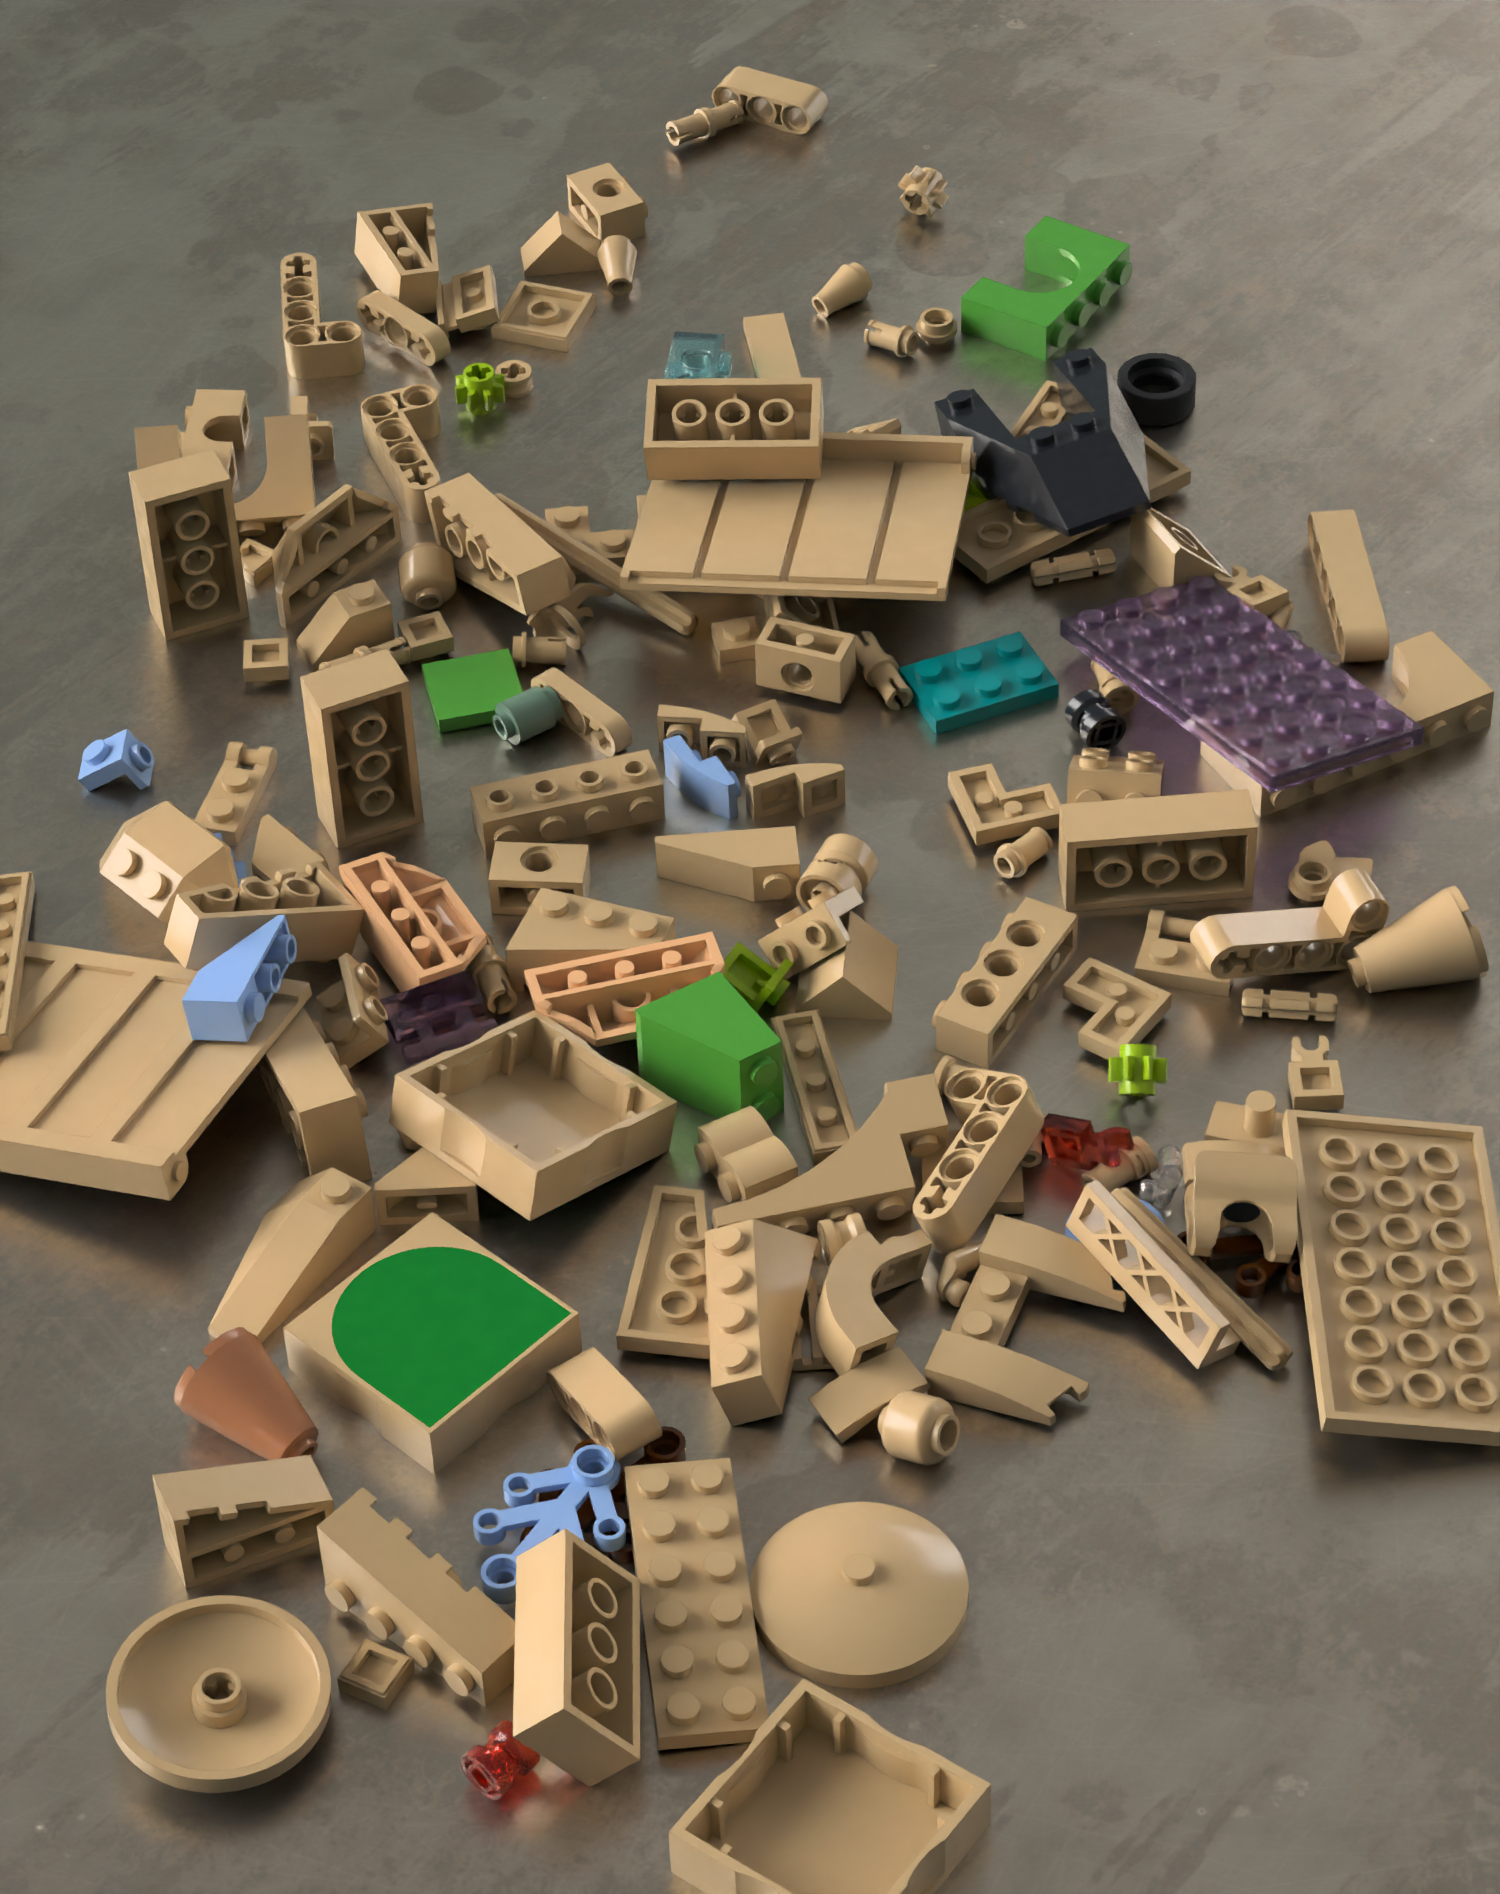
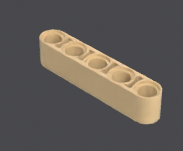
M1343 509L1309 512L1308 538L1341 663L1388 660V627L1355 510Z

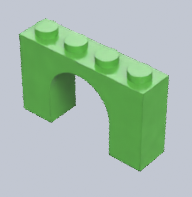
M1045 216L1025 235V269L1060 281L1068 286L1051 292H1027L982 277L961 297V331L1047 361L1059 348L1061 349L1065 346L1068 339L1080 327L1082 328L1086 325L1089 318L1101 306L1103 307L1107 304L1109 298L1121 286L1127 284L1132 274L1130 244Z

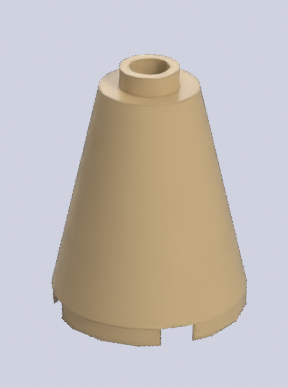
M1455 885L1444 888L1353 948L1354 958L1347 960L1355 985L1357 987L1365 985L1369 993L1476 980L1487 976L1486 971L1489 970L1485 947L1477 924L1472 926L1468 916L1464 913L1469 911L1470 908L1461 891Z

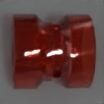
M504 1720L489 1732L488 1741L484 1745H474L462 1756L460 1761L462 1770L470 1783L485 1797L491 1800H499L512 1788L513 1779L517 1775H527L538 1765L540 1754L513 1737V1722Z

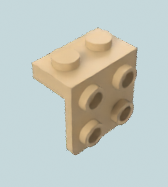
M1084 748L1082 749V755H1073L1068 769L1066 804L1161 796L1165 761L1156 759V753L1148 751H1129L1128 757L1110 756V750Z

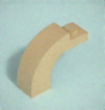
M921 1229L901 1237L893 1236L882 1244H879L869 1231H866L847 1242L833 1258L816 1308L815 1329L825 1357L839 1376L857 1365L893 1349L898 1330L879 1309L873 1297L922 1277L933 1242Z

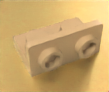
M345 953L338 958L343 979L332 984L327 990L316 997L327 1043L333 1042L340 1066L346 1064L349 1069L389 1043V1037L385 1025L388 1015L379 1000L377 988L380 986V982L376 973L367 963L359 964L348 953Z

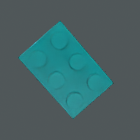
M1020 631L898 668V673L913 692V703L936 735L1059 697V683Z

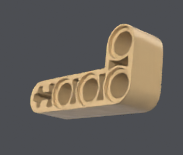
M293 253L285 256L280 263L283 340L289 375L296 379L307 380L351 376L361 372L365 366L361 327L351 321L322 322L321 296L315 257L307 253Z
M417 384L366 398L360 407L364 442L405 516L415 523L431 522L424 491L440 485V476L421 442L436 437L441 431L437 390L429 385Z
M1354 868L1346 870L1334 879L1323 907L1208 916L1194 926L1190 934V941L1212 976L1217 979L1349 969L1347 960L1354 958L1353 948L1384 928L1390 907L1367 872L1363 869Z
M967 1068L953 1074L946 1082L944 1087L945 1095L962 1128L912 1205L913 1213L919 1225L933 1242L932 1248L934 1251L951 1253L964 1247L970 1241L1042 1129L1044 1115L1027 1081L1022 1076L986 1069Z

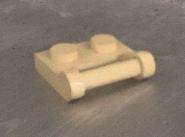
M1150 909L1145 935L1135 965L1134 977L1151 985L1225 997L1230 996L1234 978L1217 979L1212 976L1192 943L1162 938V935L1190 939L1191 931L1199 921L1166 916L1165 911Z

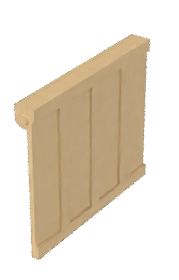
M823 432L821 479L651 480L620 574V590L946 601L970 480H972L973 470H976L977 453H974L973 437Z
M27 941L12 1050L0 1051V1172L171 1201L185 1183L188 1175L187 1151L312 996L309 982L282 978L279 990L272 995L265 1008L262 1021L257 1023L247 1042L192 1040L182 999L198 971L185 969L181 963Z

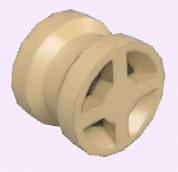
M860 1213L848 1214L845 1220L840 1222H833L830 1219L818 1221V1239L827 1269H829L835 1255L847 1242L866 1232Z

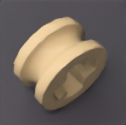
M508 360L496 367L495 375L504 374L505 398L517 399L531 393L533 390V380L531 379L532 367L528 363L521 360Z

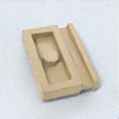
M490 264L452 276V282L442 285L440 280L438 281L436 298L438 326L447 337H449V331L458 328L461 333L470 330H482L492 323L500 321L496 280Z

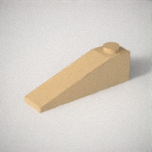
M333 1167L298 1181L266 1212L208 1327L209 1335L218 1338L229 1330L243 1327L248 1332L255 1334L260 1342L263 1343L377 1230L372 1187Z

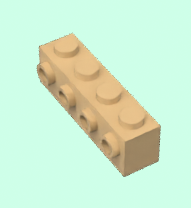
M649 749L470 787L473 823L486 857L493 856L495 841L554 843L665 819L663 783Z

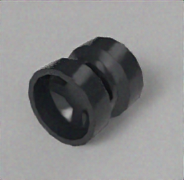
M1088 689L1080 692L1071 699L1065 709L1066 721L1074 731L1080 733L1082 741L1088 748L1110 750L1120 742L1126 732V723L1122 716L1115 709L1111 708L1108 699L1097 689Z

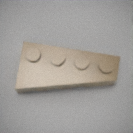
M469 472L424 491L437 545L451 553L455 562L456 577L526 616L572 596L568 582L571 578V571L566 559Z
M302 1007L256 1066L273 1103L277 1104L281 1121L287 1134L292 1133L297 1146L296 1154L302 1167L308 1166L310 1176L333 1167L360 1182L371 1180L373 1178L361 1118L368 1116L364 1095L360 1088L354 1089L346 1064L340 1066L333 1042L326 1043L320 1021L318 1019L312 1021L304 1007Z

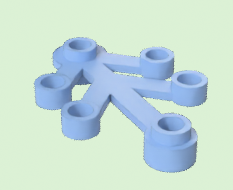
M587 1445L574 1453L567 1467L533 1474L524 1472L510 1474L503 1482L505 1502L511 1508L503 1510L486 1508L475 1514L473 1518L474 1537L480 1544L487 1546L496 1545L503 1541L506 1531L534 1526L512 1554H497L488 1558L481 1567L482 1589L484 1594L493 1602L506 1605L516 1601V1560L518 1555L565 1528L584 1541L577 1510L588 1497L597 1519L593 1525L596 1547L605 1552H614L625 1545V1522L617 1516L610 1491L618 1484L621 1477L619 1461L614 1460L615 1456L608 1448L601 1445ZM519 1488L526 1489V1491L522 1493L513 1492L515 1489ZM565 1489L558 1499L534 1503L537 1493ZM490 1524L496 1525V1527L493 1529L482 1528ZM607 1531L617 1532L612 1536L603 1535Z

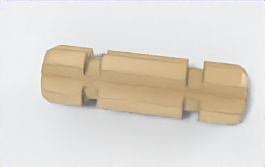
M1110 548L1093 550V555H1089V552L1086 551L1054 557L1051 563H1049V559L1033 561L1030 564L1031 579L1037 587L1052 585L1055 579H1057L1058 583L1093 577V572H1097V575L1101 576L1111 574L1116 570L1115 555Z
M1245 988L1242 994L1241 1010L1242 1015L1246 1017L1262 1018V1013H1269V1018L1308 1021V1016H1316L1315 1021L1333 1022L1337 1016L1338 1000L1337 995L1333 993L1317 992V997H1310V992L1271 989V994H1264V989Z

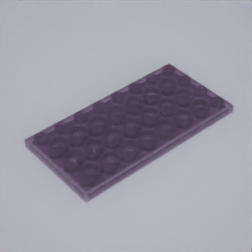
M1195 576L1189 582L1170 587H1159L1154 589L1153 592L1134 598H1122L1114 604L1097 609H1086L1078 615L1061 619L1060 636L1271 793L1423 744V726L1378 696L1374 691L1358 682L1347 672L1328 661L1320 653L1298 640L1294 635L1268 619L1267 616L1243 602L1240 597L1226 591V588L1210 577Z

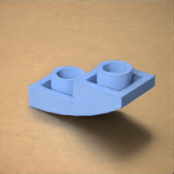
M680 734L663 740L665 775L673 785L702 808L728 820L737 818V797L741 796V786L736 774L732 770L727 771L717 756L702 760L699 752L696 749L691 750Z

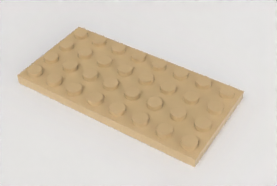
M1286 1109L1282 1120V1130L1286 1156L1295 1161L1298 1172L1297 1247L1321 1432L1500 1446V1224L1483 1126Z

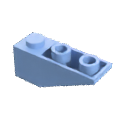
M277 915L197 972L182 999L192 1040L247 1042L257 1023L262 1021L265 1008L272 995L279 990L281 979L289 964H292L296 958V939L289 932L285 915Z

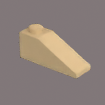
M795 826L655 836L657 877L753 902L798 899L796 896V885L800 880V860Z

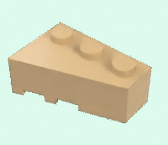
M433 202L359 211L357 213L354 253L379 291L418 314L434 313L439 265L437 243H435Z
M541 887L505 949L508 980L514 991H524V984H527L524 970L676 939L675 918Z
M311 1455L152 1475L164 1542L186 1590L318 1542L317 1526L335 1511L333 1498Z

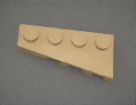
M654 1185L616 1334L617 1349L710 1359L704 1231L708 1229L704 1190Z

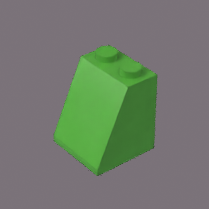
M720 971L635 1009L640 1078L666 1095L717 1119L748 1106L754 1107L765 1121L784 1112L782 1041Z

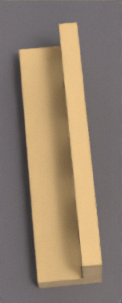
M1098 1180L1087 1183L1065 1226L1197 1369H1201L1234 1354L1241 1339L1229 1327L1231 1323Z

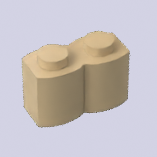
M752 1106L697 1127L698 1144L694 1145L697 1162L704 1172H712L718 1180L719 1189L724 1199L728 1203L748 1200L778 1188L799 1176L798 1165L788 1148L779 1138L773 1135L762 1115Z

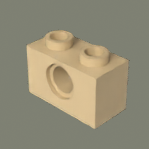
M610 162L567 175L569 209L585 229L600 240V243L612 235H622L629 240L646 235L645 218H648L646 201L642 195L636 194L630 187L626 176L620 175Z
M770 616L755 642L756 685L841 704L856 677L855 634Z
M495 841L488 878L491 914L525 915L541 887L588 898L591 883L589 845Z

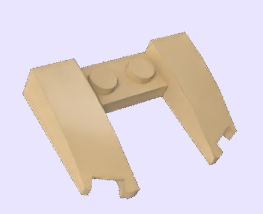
M996 1214L978 1251L979 1268L949 1331L942 1329L924 1368L925 1379L931 1386L927 1390V1395L1052 1426L1056 1423V1416L1049 1406L1064 1394H1069L1077 1401L1082 1402L1087 1398L1090 1387L1089 1382L1032 1357L1004 1348L1029 1290L1124 1312L1126 1308L1125 1291L1113 1290L1111 1275L1081 1242L1032 1223Z

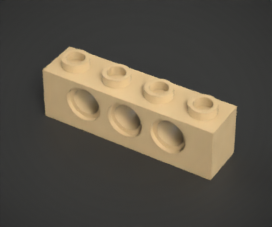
M1027 896L1015 912H1009L1004 918L1001 930L992 942L987 941L983 945L978 961L970 971L966 970L961 974L955 991L949 999L941 1001L936 1007L932 1019V1026L936 1028V1050L989 1069L1077 950L1078 915Z

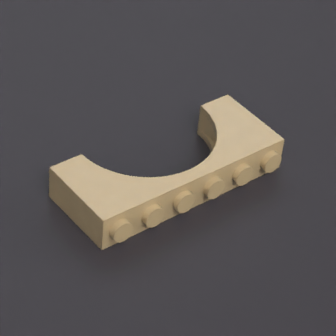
M1430 630L1394 645L1391 680L1399 688L1404 699L1395 711L1381 721L1347 733L1307 734L1271 725L1254 716L1242 705L1202 720L1200 754L1233 790H1249L1253 811L1261 818L1491 726L1494 690Z

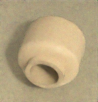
M422 542L413 545L400 557L398 564L400 592L407 602L425 610H432L440 607L442 603L448 602L453 597L457 582L455 562L450 552L435 543Z
M905 1391L896 1395L889 1405L882 1409L878 1419V1431L882 1438V1444L889 1455L897 1459L930 1466L939 1463L945 1456L950 1455L954 1451L960 1437V1423L950 1403L944 1399L914 1391Z

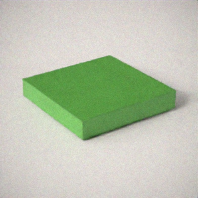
M509 648L422 664L423 679L440 732L493 723V716L496 715V705L523 692Z

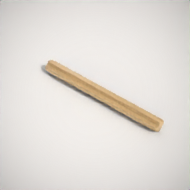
M495 494L501 502L560 553L568 564L608 589L613 590L616 594L683 635L692 633L699 620L694 612L660 591L620 590L621 567L503 494Z

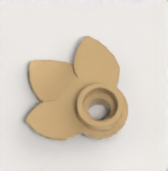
M1318 841L1306 846L1300 852L1299 862L1288 877L1289 890L1293 895L1305 901L1315 902L1324 900L1334 879L1346 870L1354 868L1363 869L1370 877L1373 859L1335 857L1334 849L1328 841Z

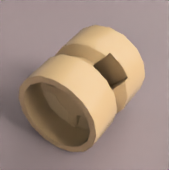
M844 833L828 837L796 885V896L800 904L807 912L810 911L812 908L808 900L831 887L834 888L838 895L848 888L855 886L861 897L878 871V860L874 851L864 841L852 835Z

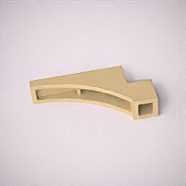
M934 1074L886 1082L883 1099L861 1128L837 1151L808 1172L778 1188L748 1200L714 1208L712 1229L756 1219L806 1234L808 1231L817 1230V1223L820 1220L830 1219L833 1222L844 1221L848 1214L860 1213L863 1220L877 1217L881 1220H891L900 1217L907 1211H912L916 1186L907 1156L915 1158L931 1156L940 1148L946 1147L949 1123Z

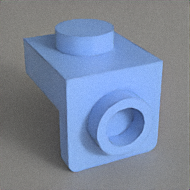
M125 729L105 740H96L84 749L78 780L88 791H91L126 774L142 790L150 786L154 757L145 743L140 742L128 729Z

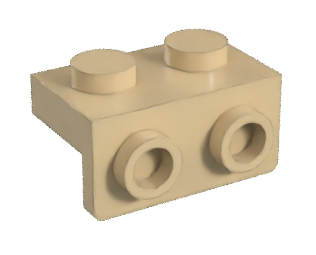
M855 886L848 888L838 895L833 887L808 900L812 908L810 911L803 913L800 906L775 919L779 929L758 940L759 945L774 969L777 970L785 958L794 963L784 976L785 979L792 977L851 943V937L838 916L863 903Z

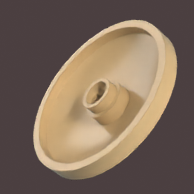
M876 1502L832 1504L809 1511L793 1519L778 1530L760 1551L750 1580L755 1628L769 1652L795 1673L812 1681L840 1688L869 1689L885 1687L906 1681L925 1672L938 1663L955 1645L962 1633L968 1615L969 1582L967 1570L953 1542L927 1519L903 1508Z
M214 1595L186 1600L161 1610L148 1618L127 1637L117 1651L110 1666L106 1682V1703L110 1728L117 1744L127 1758L141 1771L164 1784L183 1790L203 1793H224L252 1788L279 1777L290 1770L311 1751L319 1740L327 1724L332 1704V1684L328 1659L314 1633L297 1617L274 1604L259 1599L234 1595Z

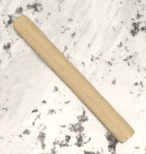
M1116 1188L1110 1193L1231 1323L1229 1327L1241 1339V1342L1269 1370H1280L1287 1364V1361L1293 1355L1292 1348L1198 1256L1189 1255L1187 1246L1128 1188Z

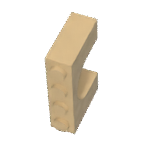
M307 414L264 417L267 470L258 489L246 499L234 503L237 530L240 532V535L257 536L264 534L265 529L280 527L285 532L288 527L316 507ZM177 424L134 428L137 470L183 457L181 434Z

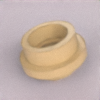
M939 307L929 308L921 313L920 319L916 324V332H918L922 340L930 344L939 345L955 337L957 334V322L949 310Z

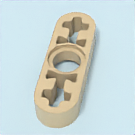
M375 290L357 301V314L368 330L423 364L432 366L450 354L449 340L438 325L385 293Z
M552 667L531 680V688L534 686L540 688L549 686L555 691L563 708V717L558 721L605 756L612 757L631 746L633 736L626 720L618 712L559 669Z

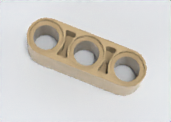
M745 66L735 67L712 92L715 106L728 103L731 100H737L740 103L744 113L735 117L743 116L746 121L796 135L806 134L826 113L829 107L828 98L825 93L814 85Z
M595 1347L585 1350L546 1372L550 1388L561 1407L597 1445L608 1448L615 1456V1461L662 1436V1429L658 1418L647 1400Z

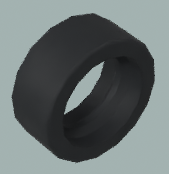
M1166 353L1142 354L1124 362L1118 370L1117 385L1137 423L1147 426L1174 424L1188 417L1195 408L1196 372L1188 362L1180 357ZM1149 385H1161L1173 388L1174 391L1148 393L1138 388Z

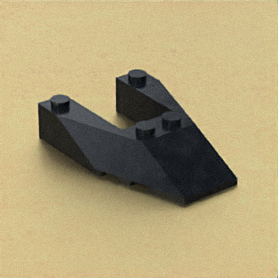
M1092 348L1075 349L1068 352L1065 357L1052 361L1061 406L1068 412L1071 418L1068 421L1051 427L1042 426L1035 428L1028 435L1017 439L1014 438L974 388L954 391L947 398L934 402L942 436L973 437L974 453H977L976 470H973L972 482L983 496L989 500L999 497L1006 501L1008 509L1020 513L1027 510L1034 514L1036 522L1068 537L1151 509L1144 435L1106 363Z

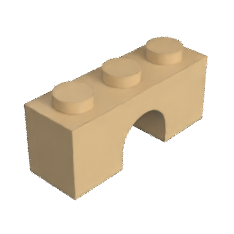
M196 389L192 406H186L185 409L186 430L185 432L180 431L183 457L211 449L215 450L231 479L232 493L238 476L234 449L245 448L251 424L246 390Z

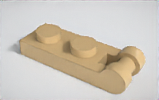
M230 741L226 750L225 761L194 820L212 834L221 832L222 841L225 844L237 846L275 771L278 758L277 749L269 746H260L259 749L247 748L246 743ZM244 766L254 767L253 770L243 769Z

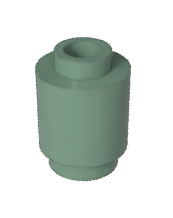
M534 686L498 703L495 707L496 715L493 716V725L503 740L508 739L512 744L517 745L555 727L556 721L563 717V708L557 694L551 687L545 686L540 688Z

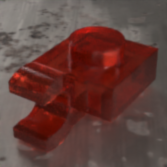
M1048 1113L1040 1130L1051 1164L1086 1171L1094 1169L1099 1163L1108 1167L1120 1166L1122 1161L1118 1148L1132 1150L1134 1147L1130 1130L1127 1128L1111 1127L1101 1132H1094L1091 1120Z

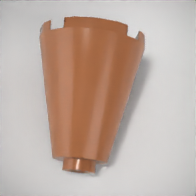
M237 1327L223 1333L202 1350L208 1358L196 1371L189 1365L182 1374L175 1388L174 1402L185 1415L265 1460L311 1455L313 1457L318 1448L316 1443L319 1433L318 1429L255 1334L248 1332L243 1327Z

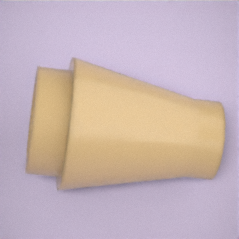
M612 235L605 238L597 251V259L608 283V290L617 296L625 295L632 290V277L637 255L635 246L627 237L622 235Z
M856 262L850 265L843 264L820 292L812 297V304L815 310L821 316L828 317L833 312L866 299L868 291L873 287L871 277L864 267Z

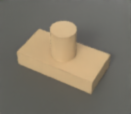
M1256 1090L1249 1093L1246 1097L1245 1106L1216 1100L1204 1135V1141L1242 1140L1285 1147L1282 1130L1284 1113L1275 1112L1276 1098L1272 1093L1264 1090Z

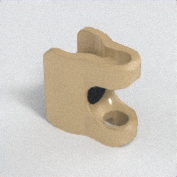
M1202 1150L1199 1152L1194 1161V1182L1187 1186L1184 1195L1187 1251L1189 1255L1212 1257L1213 1247L1216 1244L1219 1231L1227 1227L1237 1226L1247 1228L1257 1235L1263 1245L1264 1257L1269 1262L1290 1263L1298 1236V1172L1295 1161L1290 1157L1218 1150Z

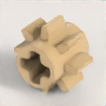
M916 165L911 173H906L898 184L904 190L899 200L903 202L904 207L909 212L916 215L926 213L931 217L937 208L942 209L949 198L943 192L948 182L944 180L942 174L931 167L921 169Z

